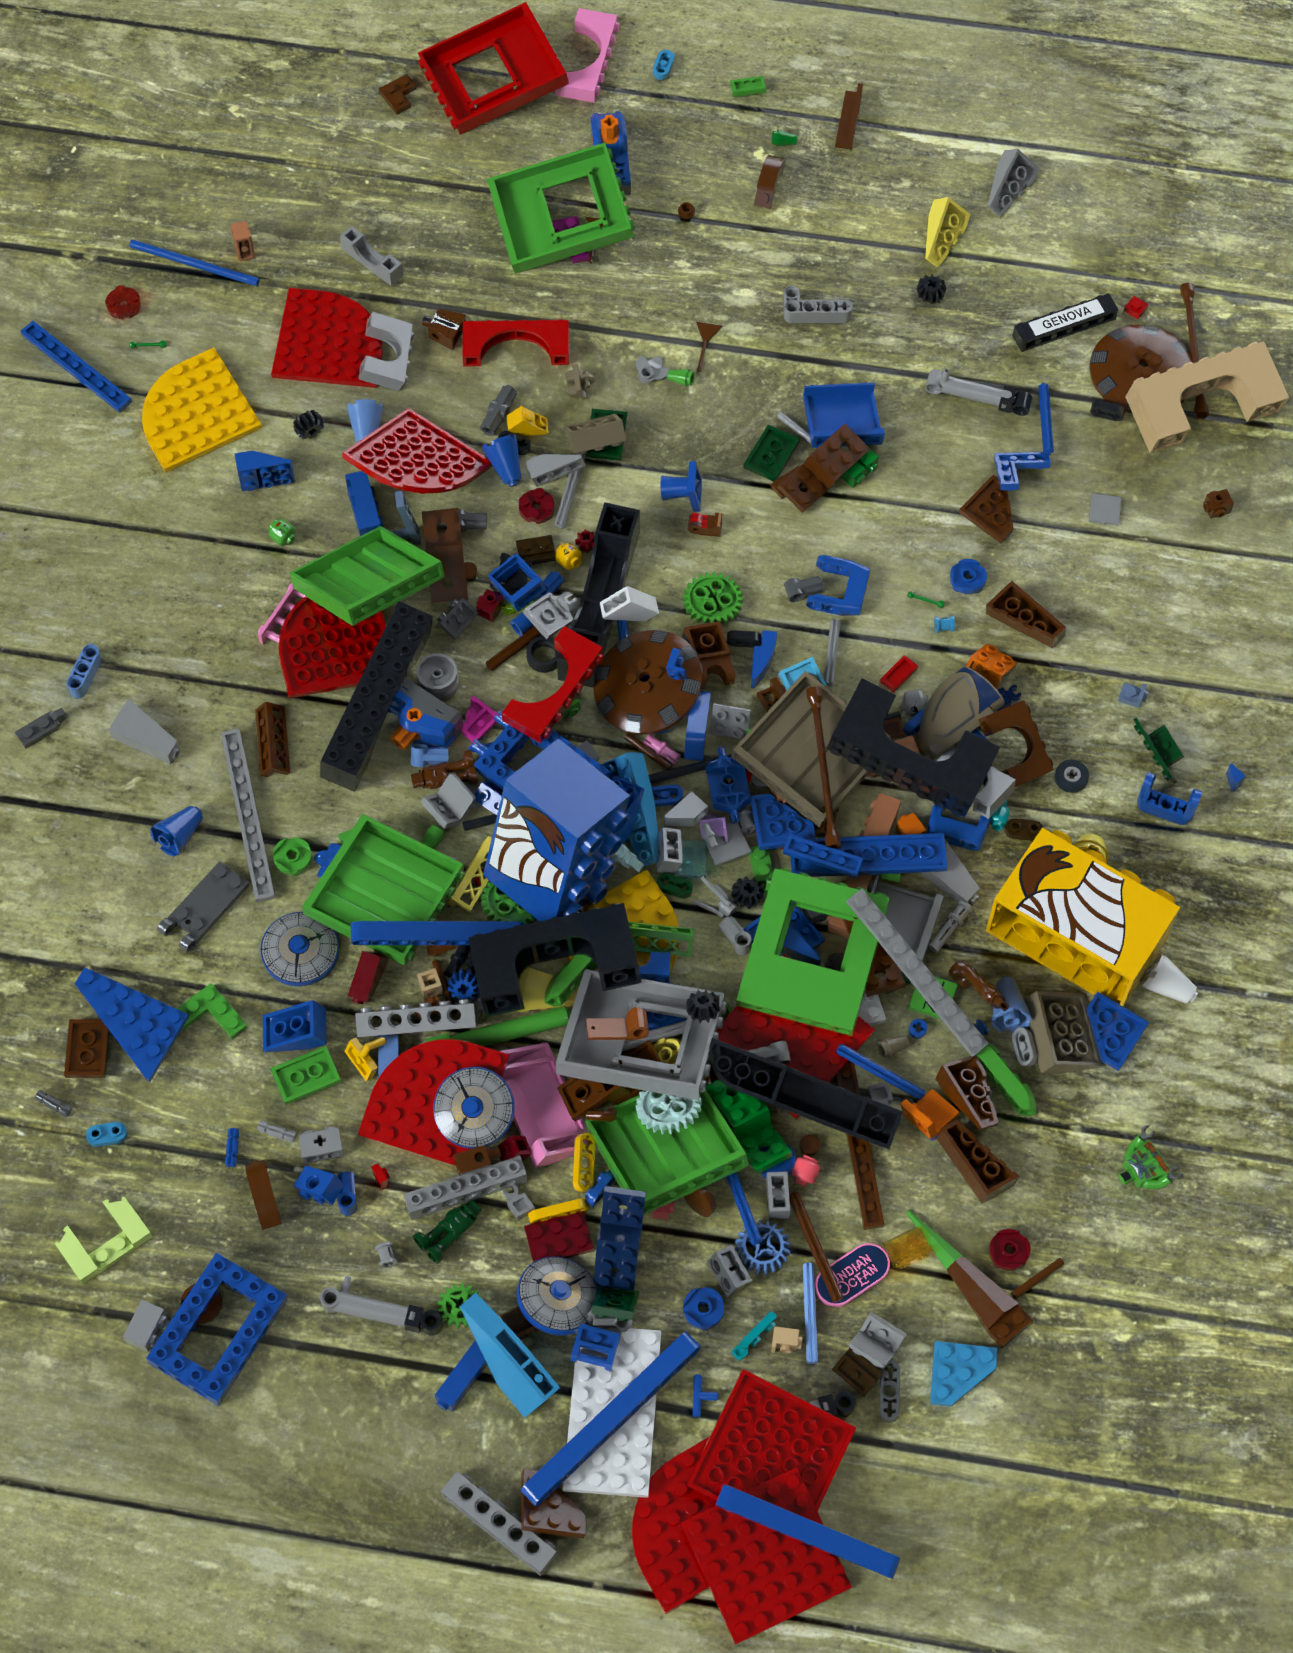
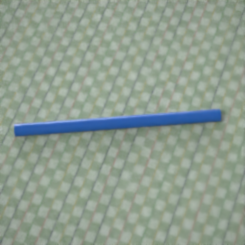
M131 239L129 243L130 248L256 287L260 283V278Z

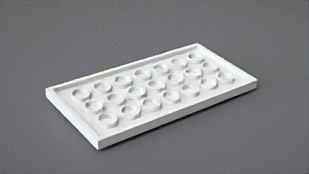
M600 1328L621 1334L611 1371L605 1370V1367L581 1361L575 1362L567 1443L660 1355V1330L629 1328L626 1331H619L616 1328ZM580 1348V1353L604 1359L608 1357L606 1353ZM657 1393L563 1482V1491L648 1498Z

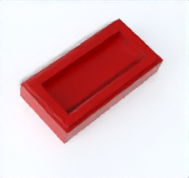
M904 655L880 679V683L894 693L918 669V665Z

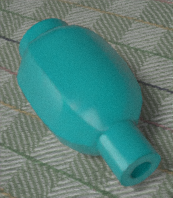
M1008 800L990 817L991 828L995 831H1001L1008 822L1010 811L1007 807Z

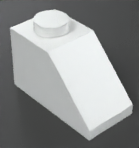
M691 791L665 815V825L695 826L701 820L707 818L708 805Z

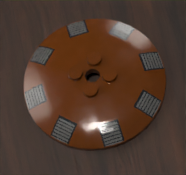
M1149 325L1124 326L1106 334L1097 343L1090 359V377L1095 389L1107 402L1121 405L1125 408L1126 412L1132 413L1126 395L1136 379L1141 377L1145 379L1157 372L1161 374L1172 367L1180 368L1184 364L1192 362V355L1179 338L1166 330ZM1145 362L1148 366L1143 367L1139 363Z
M662 630L641 631L622 639L605 654L593 687L595 702L604 718L621 731L638 735L658 733L676 725L692 710L702 689L703 670L695 650L680 636ZM673 648L680 649L681 655L684 658L682 668L686 670V680H675L668 676L666 666ZM644 675H650L648 681H641Z

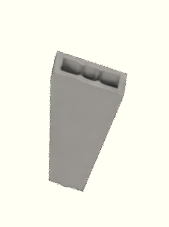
M127 700L109 728L111 738L171 765L173 760L177 759L180 754L178 741L137 705Z
M945 840L947 871L920 873L957 903L959 900H963L973 906L979 899L980 887Z

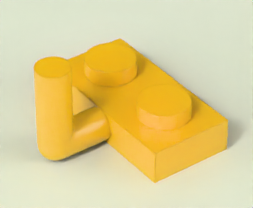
M384 1037L368 1042L364 1046L357 1038L351 1039L344 1051L366 1082L373 1079L378 1069L376 1062L369 1056V1052L386 1044Z

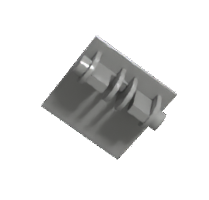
M714 703L710 734L742 740L747 735L746 731L750 726L751 710Z

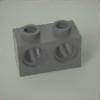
M732 1245L715 1252L707 1261L726 1297L744 1290L752 1282Z

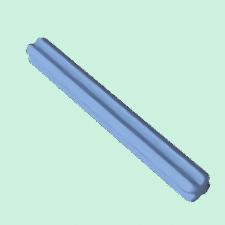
M809 1262L803 1264L807 1364H817L814 1263Z

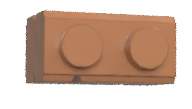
M243 221L230 225L238 261L254 259L255 253L248 222Z

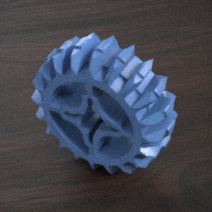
M758 1220L757 1228L759 1233L765 1235L761 1237L762 1242L757 1245L751 1244L745 1226L743 1227L744 1232L738 1233L740 1239H736L735 1244L738 1246L735 1247V1251L739 1253L738 1256L740 1260H743V1265H749V1272L755 1268L757 1275L760 1273V1270H763L764 1275H767L768 1269L775 1273V1266L781 1269L782 1263L787 1262L786 1256L790 1255L788 1248L791 1244L787 1242L788 1235H782L784 1229L780 1228L777 1230V1223L770 1226L769 1220L766 1221V1225L762 1224V1220ZM772 1237L778 1242L779 1252L771 1245ZM746 1243L750 1244L751 1248L755 1250L753 1257L748 1253ZM766 1243V1250L764 1248V1250L759 1252V1246ZM763 1257H773V1259L768 1261H760Z

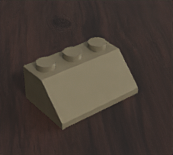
M616 414L563 426L570 449L574 454L577 453V455L586 454L587 450L591 449L595 451L602 450L607 445L619 446L623 441H626L622 419Z

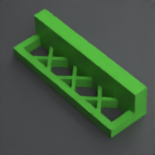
M629 922L635 951L670 953V955L691 957L695 929ZM640 937H647L651 943L647 946H640L636 940ZM660 939H666L670 945L664 949L660 948L656 942ZM680 941L689 942L688 951L679 950L676 944Z

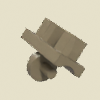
M573 364V370L566 372L565 378L568 384L575 382V385L567 387V392L571 398L580 396L582 400L587 399L586 388L591 387L595 377L588 371L583 372L579 370L578 364Z

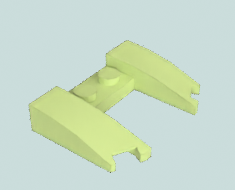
M122 1197V1201L117 1202L103 1201V1204L122 1232L89 1255L68 1225L63 1230L65 1235L60 1243H55L83 1285L153 1238L125 1197Z

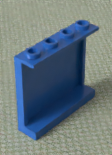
M875 383L810 385L804 387L803 402L812 448H818L845 423L866 445L883 444L885 431L884 428L880 427L874 397Z

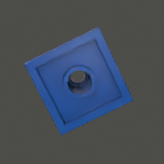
M689 461L688 477L661 476L660 489L663 501L689 497L693 512L701 511L702 479L696 461Z

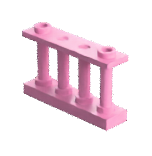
M292 583L267 622L259 628L258 637L261 644H264L267 638L279 643L280 635L272 631L277 624L283 626L285 619L282 617L287 610L291 611L295 606L292 602L296 596L306 597L295 590Z

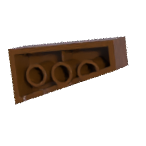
M1013 581L986 604V615L1052 649L1066 635V626Z
M957 1119L941 1128L936 1139L981 1204L1014 1186L1020 1176L1015 1171L1012 1172L1003 1160H999L990 1152L991 1149L986 1145H982L976 1139L977 1137Z

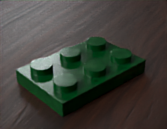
M592 409L590 420L616 414L622 419L625 432L627 412ZM624 441L619 446L607 445L602 450H587L586 457L621 461Z
M767 425L746 459L743 468L773 482L776 481L800 443V438Z
M599 1285L592 1304L591 1314H596L600 1318H607L608 1316L617 1317L620 1321L633 1320L639 1299V1291Z

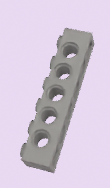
M471 999L459 1000V1004H451V1001H440L439 1005L432 1006L431 1002L419 1003L420 1007H412V1004L400 1005V1009H392V1006H381L380 1010L373 1011L372 1007L360 1008L361 1012L355 1013L357 1037L477 1027L476 1002H471ZM453 1009H458L461 1012L459 1020L451 1016ZM436 1010L441 1013L440 1021L432 1019L433 1011ZM414 1012H418L421 1015L420 1023H415L412 1020ZM394 1014L401 1016L402 1022L400 1025L393 1022L392 1017ZM374 1016L381 1017V1026L374 1025Z
M518 1156L403 1195L410 1219L414 1220L468 1202L471 1199L474 1200L511 1188L513 1184L520 1185L526 1183L527 1174L522 1159Z
M456 1472L441 1490L442 1497L538 1575L542 1576L557 1557L555 1545L547 1539L545 1542L540 1539L538 1532L521 1530V1518L517 1514H509L502 1502L497 1499L493 1501L488 1497L490 1495L489 1492L482 1486L477 1488L473 1485L472 1478L467 1474L463 1473L461 1475L459 1472ZM465 1491L473 1493V1496L468 1500L461 1497ZM486 1504L490 1508L486 1513H480L478 1507ZM502 1517L506 1520V1523L500 1527L496 1526L494 1521ZM514 1531H520L523 1534L519 1540L511 1538V1534ZM531 1544L539 1546L538 1552L533 1554L529 1553L527 1549Z

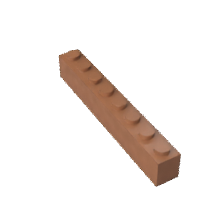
M879 793L878 798L872 801L870 808L873 810L872 814L867 815L864 823L866 829L865 831L861 830L859 837L890 835L900 809L901 800ZM874 874L858 875L857 878L847 875L846 880L842 879L841 883L847 884L850 888L856 889L860 887L868 891ZM828 915L826 919L828 932L849 939L843 919Z

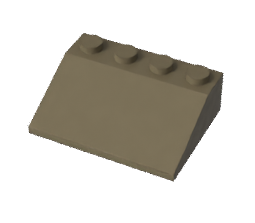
M1036 991L1025 999L1032 1017L1029 1026L1038 1053L1037 1059L1041 1074H1062L1102 1067L1083 993Z

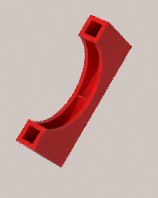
M569 320L463 321V367L481 366L482 359L490 348L509 340H525L535 343L547 352L551 365H569Z
M566 626L561 629L554 639L555 649L564 656L568 664V674L563 685L552 696L539 702L524 703L511 699L501 713L503 722L539 743H542L544 738L547 739L550 736L554 724L560 722L564 710L570 708L573 697L582 691L583 683L586 679L589 680L594 672L593 669L596 665L599 666L604 658L603 647Z

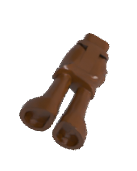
M466 750L462 760L430 765L422 768V771L421 769L418 770L419 773L411 774L413 788H439L449 776V772L461 770L466 771L456 775L462 782L479 783L474 767L475 762L472 750Z
M959 961L952 965L948 976L952 980L958 981L962 988L966 989L973 985L983 1000L996 1009L1001 1008L1003 1011L1009 1008V1004L1005 1002L1006 1000L1002 993L993 984L987 982L983 976H980L977 970L967 961Z

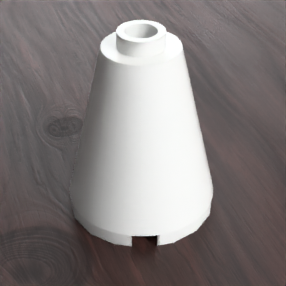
M1162 953L1153 961V966L1150 969L1148 968L1140 983L1147 990L1183 1003L1193 1002L1198 994L1196 992L1197 987Z

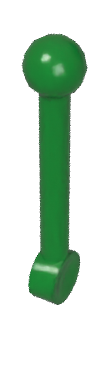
M164 340L159 343L130 342L129 346L130 348L144 346H160L165 348L166 342Z
M912 591L907 594L908 598H916L935 604L940 609L945 605L942 600H931L916 595Z

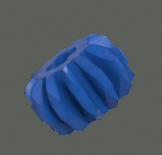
M462 968L459 973L455 971L452 975L453 977L449 978L448 983L450 985L448 986V991L452 992V998L458 996V1001L462 1000V998L476 999L479 989L476 974L472 975L471 969L465 972Z

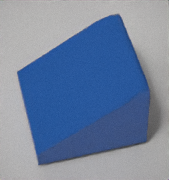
M1232 763L1229 765L1226 775L1230 788L1234 792L1242 785L1245 774Z

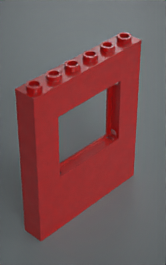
M526 2L418 52L420 59L417 61L421 70L425 69L424 75L427 81L432 82L430 86L434 94L438 93L437 99L440 105L445 106L443 110L447 118L450 117L452 119L450 123L453 129H457L460 135L569 84L565 69ZM494 47L513 82L472 101L453 66Z

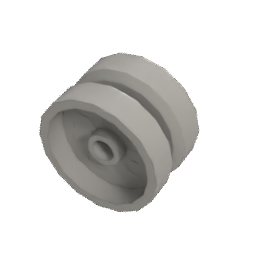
M432 653L425 656L419 662L416 668L419 687L441 701L451 698L456 693L459 687L458 671L452 658L442 653Z

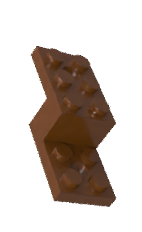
M845 423L811 453L806 461L777 488L803 514L837 483L843 474L860 460L870 448ZM841 445H846L849 451H843ZM799 485H804L807 492H802L799 489Z
M458 508L422 511L426 553L441 561L445 575L444 578L429 585L431 603L448 602L455 599L458 601L461 598L467 600L468 593ZM439 523L447 525L445 533L441 534L436 530ZM451 578L453 586L445 588L442 584L443 579Z
M843 919L850 937L854 922ZM878 943L865 990L867 997L905 988V982L899 967L880 943ZM884 973L885 976L877 977L875 976V974Z
M649 1040L626 1055L628 1057L662 1062L653 1043ZM573 1077L557 1087L574 1121H578L586 1115L588 1110H594L607 1100L619 1105L643 1091ZM586 1089L585 1096L579 1098L580 1092Z

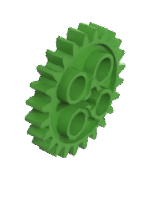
M713 571L712 576L706 572L705 577L699 574L698 580L692 578V583H688L687 588L684 589L683 601L686 613H691L690 618H696L697 624L700 621H703V624L720 621V623L723 622L727 625L728 619L734 621V615H739V610L742 609L743 604L742 591H739L740 585H735V579L729 581L730 576L728 575L723 578V573L716 576L715 571Z
M487 882V888L484 887L483 894H481V907L484 908L483 914H488L487 920L522 922L523 925L533 923V919L537 920L526 910L521 909V906L509 896L498 894L503 891L493 883Z

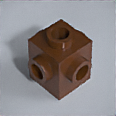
M1227 489L1212 491L1206 495L1203 508L1208 513L1210 519L1215 517L1221 518L1231 513L1234 502Z

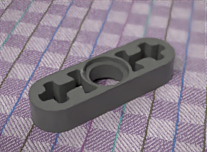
M890 1360L885 1368H881L883 1376L880 1377L879 1414L881 1419L887 1423H892L898 1418L900 1401V1366L897 1362ZM888 1366H892V1370L896 1371L893 1372L892 1381H888L889 1373L885 1371L888 1369ZM892 1386L896 1390V1394L888 1397L884 1393V1388ZM888 1402H892L891 1411L895 1412L892 1413L891 1417L884 1413L887 1410Z

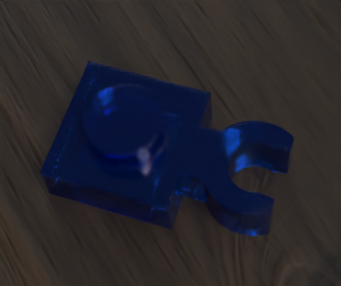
M1017 685L1010 686L1008 691H1005L1003 687L998 689L1005 703L997 711L1011 706V700L1017 701L1021 698V692L1018 694L1013 693L1017 689Z

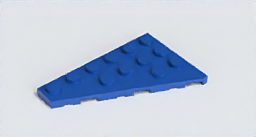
M84 967L75 982L77 989L85 997L105 1026H107L145 1079L151 1082L188 1020V1014Z

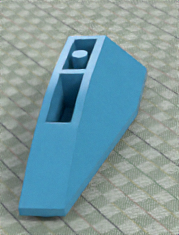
M628 752L601 765L610 771L612 779L616 775L645 789L633 830L627 838L637 859L644 864V868L658 862L656 810L643 753Z
M477 1293L460 1306L498 1387L525 1418L560 1388L559 1385L514 1332Z

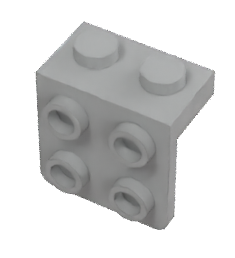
M452 773L449 774L437 794L423 797L421 803L437 820L438 824L445 829L460 824L474 803L475 796L457 775Z
M871 1312L861 1330L850 1341L848 1346L857 1355H862L870 1360L874 1366L885 1368L897 1353L907 1334Z

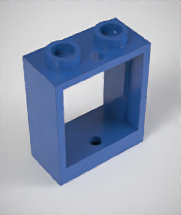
M517 553L509 557L502 565L495 568L488 575L492 585L517 612L547 590L543 580ZM518 569H521L531 581L511 596L501 583Z

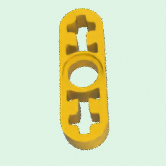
M582 1133L575 1138L573 1187L578 1192H585L593 1187L595 1140L591 1133ZM582 1157L587 1159L588 1164L586 1168L581 1165Z
M581 1198L533 1210L528 1213L530 1224L581 1211L585 1213L588 1208L585 1199Z

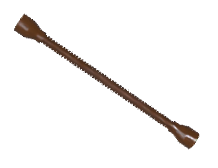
M1188 282L1180 286V292L1186 305L1192 362L1196 363L1199 362L1193 312L1195 290L1194 285ZM1203 394L1196 396L1194 406L1196 418H1206L1209 416V408Z
M814 686L806 689V693L814 716L827 817L825 844L827 847L838 849L841 847V838L834 824L820 714L822 690L821 687Z

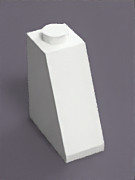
M629 586L624 587L600 602L603 619L646 622L659 614L656 597Z

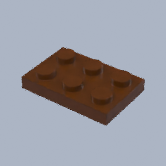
M69 1019L65 1078H106L110 1031L101 1019Z

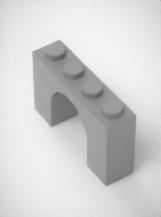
M376 312L371 313L367 320L365 335L388 343L396 353V360L383 361L366 355L360 366V380L399 391L402 385H406L408 379L406 371L410 365L408 356H410L412 350L410 342L414 336L412 331L413 324Z
M951 746L937 761H944L950 758L956 748ZM991 766L982 783L984 788L974 799L973 811L989 819L1014 793L1016 779Z

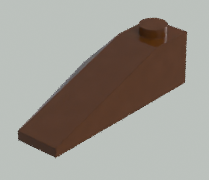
M976 1055L942 1064L935 1079L945 1095L980 1131L997 1126L998 1119L994 1103L991 1102L990 1087L987 1086L985 1079L986 1072Z

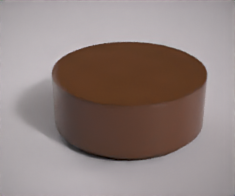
M464 562L466 581H471L477 576V567L472 562Z
M805 1135L800 1140V1151L806 1156L817 1154L820 1148L819 1139L814 1135Z

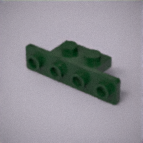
M1137 717L1133 720L1136 723L1134 728L1139 735L1142 734L1145 740L1143 743L1148 750L1153 751L1154 756L1152 758L1158 766L1161 765L1164 769L1161 772L1164 778L1174 784L1177 783L1169 767L1184 758V755L1169 730L1163 725L1148 734L1141 721Z

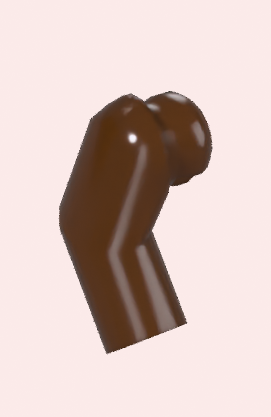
M612 1107L608 1108L607 1111L588 1110L586 1112L587 1120L612 1122L617 1118V1110Z

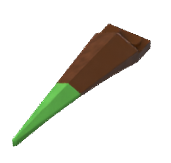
M907 1210V1215L945 1267L986 1332L1001 1348L1006 1346L1033 1323L1032 1318L1019 1306L1017 1301L910 1210Z

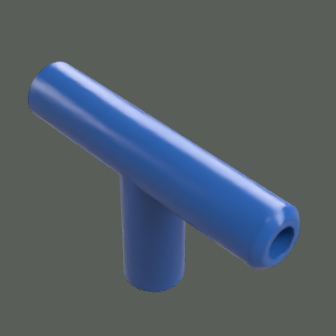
M696 1374L694 1375L693 1416L700 1417L701 1400L718 1401V1392H702V1376Z

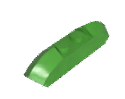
M574 955L571 962L561 969L560 974L554 975L550 980L545 992V1003L553 1007L562 1006L580 986L584 970H594L597 967L596 963L588 956Z
M991 1043L987 1044L976 1054V1057L985 1069L987 1077L1018 1115H1035L1036 1102L1027 1083L1021 1084L1019 1076L1010 1071L1005 1059L999 1057L1001 1052Z

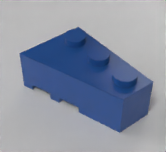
M363 471L346 474L348 496L359 535L362 536L379 526L383 527L382 516H378L377 513L380 511L377 501H374L375 492L373 486H370L368 475Z

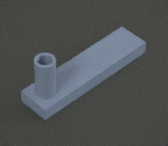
M403 491L395 492L396 506L406 528L390 532L404 540L411 538L414 545L421 544L418 524Z

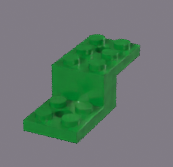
M720 1079L706 1086L707 1093L744 1149L748 1163L757 1175L792 1157L791 1150L771 1124L769 1109L763 1101L731 1089ZM731 1091L737 1092L735 1096L727 1095ZM762 1147L770 1148L767 1152L759 1151Z

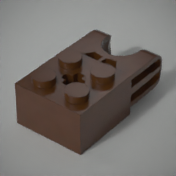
M720 621L684 627L681 638L692 646L702 665L703 684L701 690L706 688L708 674H717L725 685L734 684L735 671Z

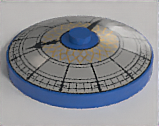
M303 912L290 913L274 921L266 930L261 942V957L268 973L277 981L296 987L312 985L324 979L335 967L340 952L336 931L304 915Z
M481 1067L463 1068L449 1075L437 1090L433 1106L434 1118L441 1133L452 1143L470 1149L482 1145L487 1147L499 1141L509 1130L515 1114L514 1097L505 1080L493 1071Z
M546 1257L533 1262L525 1269L519 1279L516 1296L522 1314L534 1327L553 1335H570L578 1332L580 1323L589 1324L588 1313L592 1309L598 1288L589 1272L578 1263L562 1257Z

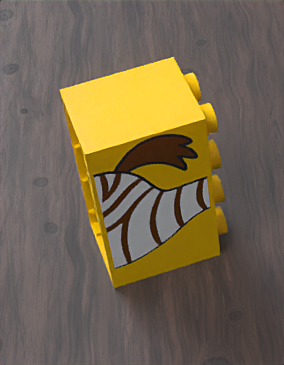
M1042 827L995 897L986 932L1094 996L1098 991L1124 1007L1166 942L1180 906L1175 904L1174 897L1168 892L1161 889L1152 891L1141 885V880L1135 873L1126 869H1122L1119 872L1108 866L1104 856L1097 851L1087 850L1084 852L1072 845L1071 838L1064 832L1059 830L1050 832Z

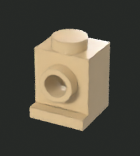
M436 968L417 974L424 1000H427L430 996L434 997L435 995L443 994Z
M774 1326L772 1353H775L776 1349H780V1352L792 1353V1351L801 1349L802 1337L799 1336L798 1329Z

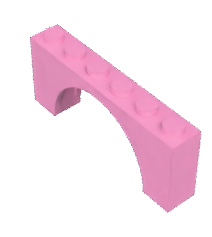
M578 8L575 18V32L591 38L598 45L601 52L597 60L589 67L575 72H566L569 84L555 90V96L595 103L596 96L600 95V83L604 82V70L607 71L608 58H611L612 55L611 46L615 45L616 42L615 33L619 32L620 23L617 22V15Z

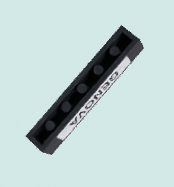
M1109 293L1099 295L1091 300H1084L1079 304L1067 306L1062 310L1052 311L1047 315L1035 317L1030 321L1020 322L1014 326L1012 337L1020 351L1024 352L1116 320L1118 307Z

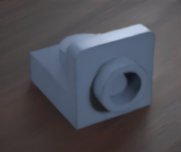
M1123 683L1118 702L1139 708L1141 701H1146L1148 691H1145L1147 684L1143 683L1142 688Z

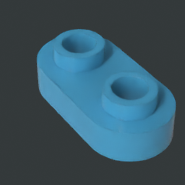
M662 50L659 52L653 66V76L656 79L663 80L669 76L674 64V53L672 51Z
M120 1122L91 1126L87 1130L86 1139L94 1147L113 1145L125 1141L128 1132L125 1125ZM115 1129L120 1130L117 1134L113 1133ZM95 1132H99L97 1137H93Z

